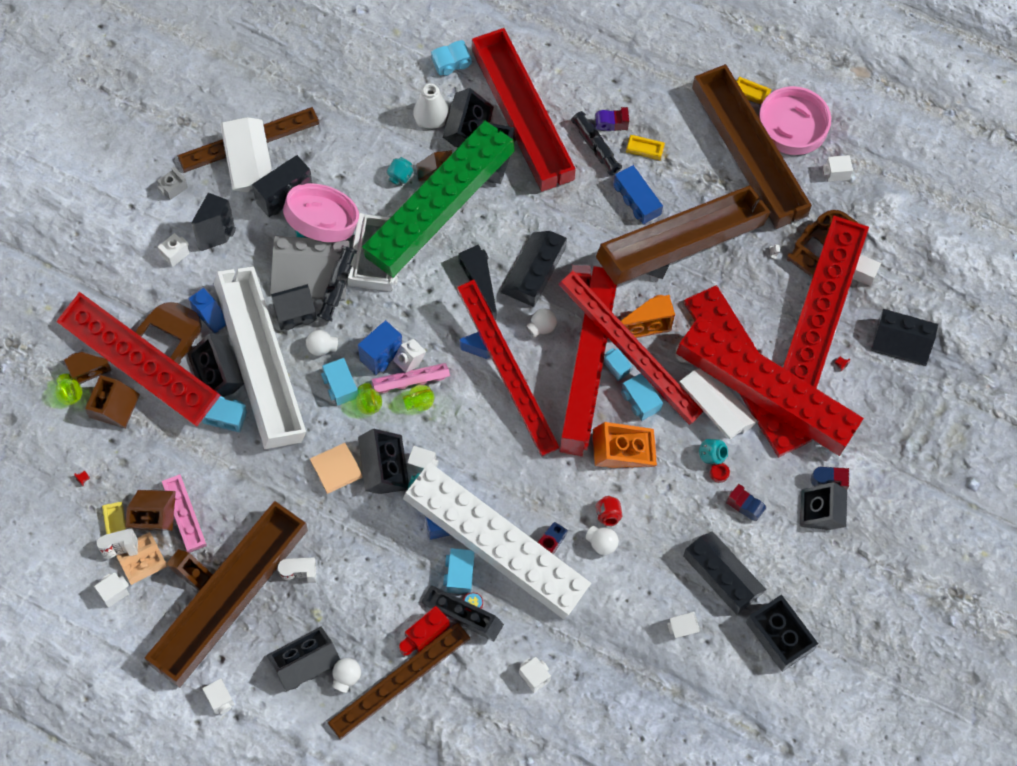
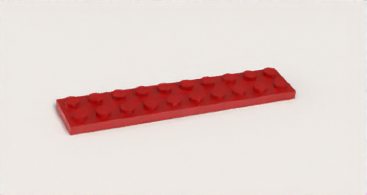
M833 216L783 366L784 369L816 389L869 230V226L837 216Z
M717 285L684 299V304L694 321L700 316L758 352ZM740 394L752 416L758 421L757 424L778 458L812 442L811 438Z
M81 292L76 295L56 321L195 426L199 425L221 396Z

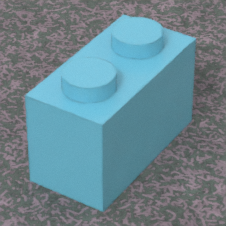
M344 358L322 366L323 373H321L324 384L328 383L330 389L327 391L331 401L335 400L338 406L359 398L357 387Z
M641 373L623 383L622 397L625 401H629L634 415L639 416L641 421L661 411L662 400Z
M220 396L202 422L203 424L240 433L247 409L241 401H229Z
M451 548L450 555H446L445 567H449L448 574H444L443 586H447V593L466 595L471 593L475 553L472 550Z

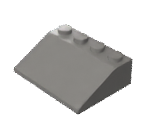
M275 236L270 296L273 293L308 284L312 299H323L336 260H339L342 252L341 247L342 245L350 247V242L345 240L340 242H322L311 238ZM347 282L343 289L340 301H345Z

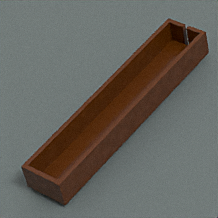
M724 64L694 76L693 91L749 185L759 196L758 200H762L770 210L769 218L774 227L778 229L791 224L792 220L795 222L808 217L812 207L810 201L728 66Z
M749 185L601 243L596 259L614 284L618 285L764 226L771 212L762 200L758 201L759 196Z
M274 501L144 657L147 664L161 675L164 674L165 678L180 688L276 571L280 561L289 555L307 533L306 522Z

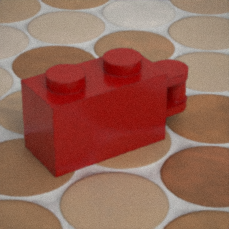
M437 606L432 608L405 631L406 638L399 645L402 655L408 656L414 650L417 652L421 651L450 627L449 619Z

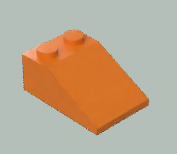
M670 295L654 296L622 319L621 322L636 338L670 332L675 318Z
M603 422L592 429L595 466L607 468L657 466L654 429Z

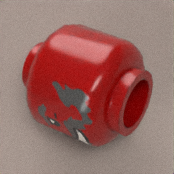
M605 496L597 502L596 512L600 523L605 526H614L622 519V507L617 498Z

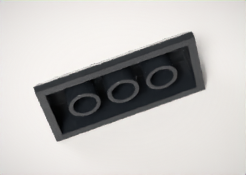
M552 231L533 232L506 280L501 293L535 307L566 249L567 238Z
M713 531L700 536L685 549L683 557L736 615L766 591V588Z

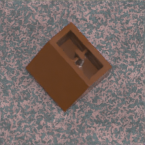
M100 375L85 410L91 419L126 429L140 393L119 380Z
M137 490L127 507L125 527L135 530L173 531L176 491Z

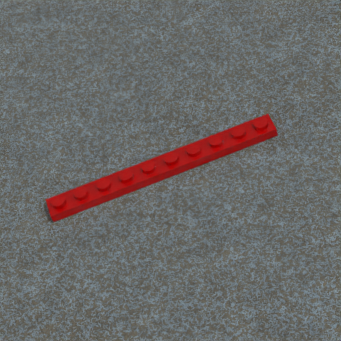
M574 271L570 272L558 284L688 425L692 424L704 412Z
M475 280L458 286L456 290L541 457L558 450L560 447Z

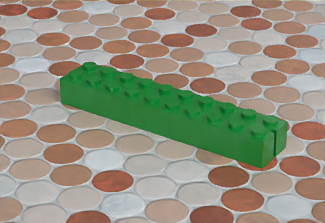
M484 121L362 246L365 258L394 278L515 152L513 139L501 131L498 133L497 128Z

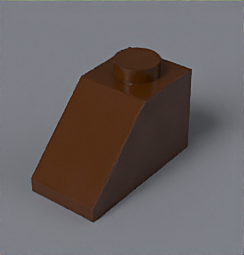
M452 150L434 152L417 163L418 180L427 181L452 155Z
M85 352L73 353L64 359L76 386L112 371L107 359Z
M178 549L166 563L175 574L199 591L213 575L192 554Z

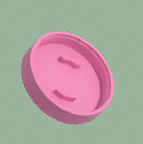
M795 86L783 87L769 94L763 101L758 116L779 152L789 155H803L819 148L825 141L831 126V113L826 102L815 92Z
M307 183L293 187L287 195L283 208L284 217L292 228L306 237L322 242H340L348 239L354 233L359 219L358 208L347 195L322 184Z

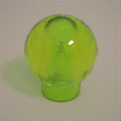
M68 373L61 374L56 378L55 395L58 401L65 405L77 403L83 393L79 382L72 379Z
M370 383L358 386V395L356 397L358 410L365 415L377 413L382 407V397L379 392L374 390Z
M417 385L410 390L408 395L402 396L407 411L411 409L426 411L432 407L435 400L434 392L426 385Z

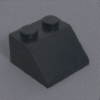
M308 284L271 294L280 330H291L295 326L308 325L317 320Z
M833 482L801 489V527L824 530L846 527L847 490Z

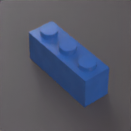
M634 165L615 174L613 186L617 192L621 193L625 204L631 207L637 220L645 224L662 214V203Z

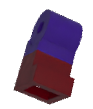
M621 107V110L613 111L599 110L595 113L596 129L601 131L628 130L630 121L628 107Z

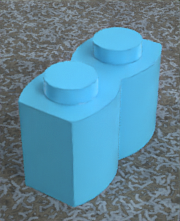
M464 40L456 41L448 46L439 47L431 51V59L439 75H449L454 70L466 69L472 64V57Z
M612 348L604 355V364L617 381L623 379L633 370V366L619 348L616 350Z

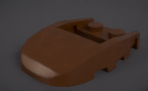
M829 210L820 215L813 224H809L795 243L792 253L787 255V261H791L813 278L819 257L804 246L812 237L824 245L833 216L858 223L843 211Z
M167 302L157 306L137 328L136 333L142 337L151 324L180 339V343L170 357L180 364L181 359L193 348L192 344L201 332L202 323L198 314L192 309L179 303Z

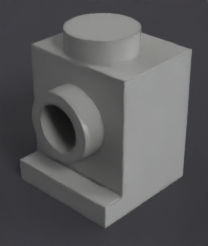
M175 167L171 168L172 171L157 180L158 191L162 196L166 195L170 200L188 188L186 179Z

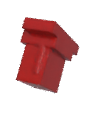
M841 356L835 361V364L840 367V371H843L850 363V359L847 360Z
M86 471L80 474L74 473V477L82 487L84 482L90 479Z

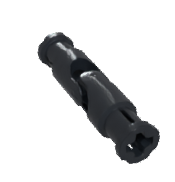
M583 111L576 113L571 118V122L576 124L580 135L590 149L593 150L600 163L605 165L608 170L607 173L611 176L617 174L622 169L621 163L616 161L614 153L604 142L594 125L589 123L585 117L586 114Z
M344 245L341 247L342 252L339 260H336L325 290L320 313L317 314V317L330 322L333 321L332 316L335 307L339 305L343 289L349 277L354 254H357V250Z

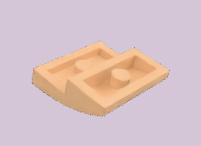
M346 443L310 458V462L327 494L363 478Z
M151 532L137 538V555L129 556L128 553L116 555L131 585L168 567Z

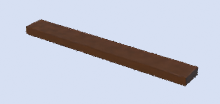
M313 107L263 124L266 142L269 143L320 123ZM223 139L177 155L184 173L226 158Z
M457 622L327 722L340 740L469 641L470 636Z

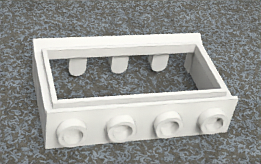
M359 212L353 249L357 250V254H354L351 263L352 268L347 279L348 286L393 292V286L397 285L398 274L394 278L388 274L386 278L357 275L366 225L382 227L390 217L365 215Z

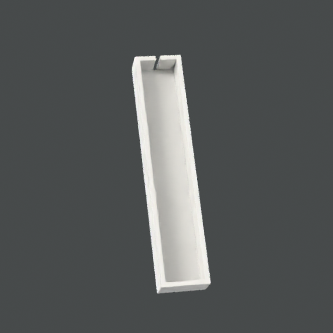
M254 267L237 269L234 282H232L235 274L234 269L217 271L214 286L264 449L302 443L306 430Z
M430 462L403 497L406 502L562 619H565L571 613L591 585V582Z

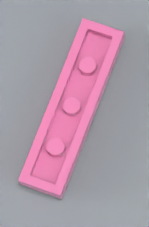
M442 363L411 370L407 373L401 372L371 380L375 393H386L394 388L404 389L408 385H422L431 380L441 381L449 377L450 372L447 364Z
M181 475L163 480L162 484L165 491H176L174 517L187 552L190 553L206 547L207 544Z

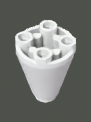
M434 84L424 86L415 104L413 114L419 127L428 129L442 128L448 120V106L440 90Z

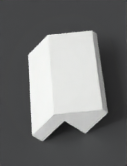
M246 117L222 122L220 126L232 190L248 193L253 189L252 184L270 173L272 168L263 121Z
M701 369L694 370L680 381L679 384L729 440L740 432L744 434L758 423L722 382Z

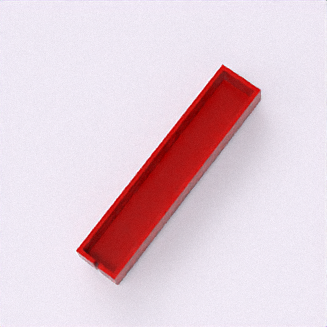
M505 28L472 38V53L508 126L515 129L516 142L541 192L556 187L557 183L562 185L574 181L576 168Z
M593 266L589 288L612 312L617 285L614 284L603 267ZM584 314L560 446V453L582 457L583 451H588L608 339L586 314Z
M700 316L677 348L676 354L838 456L842 454L864 419Z

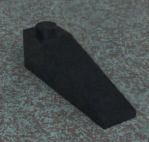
M475 245L458 253V262L469 281L475 280L491 314L497 320V309L487 261L488 255L484 249L481 250L479 245Z
M433 585L430 586L422 600L424 605L430 608L437 606L446 617L493 642L504 625L496 615Z

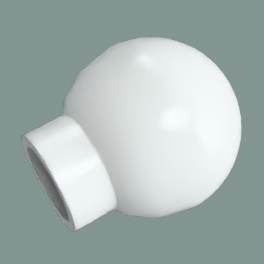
M539 309L532 315L531 322L526 325V328L536 338L539 334L551 333L556 328L557 318L551 310Z
M323 330L311 332L306 339L308 351L315 356H323L328 352H336L338 338L331 337Z
M592 526L586 534V540L591 542L593 549L598 554L609 555L618 547V536L610 528Z
M343 658L336 662L332 672L334 678L332 687L347 693L349 686L357 683L361 676V668L357 661L351 658Z

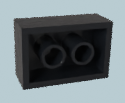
M296 155L252 184L256 204L268 218L278 214L284 208L287 195L293 187L312 183L310 168Z
M782 594L749 615L746 621L748 627L782 672L813 652L819 644Z

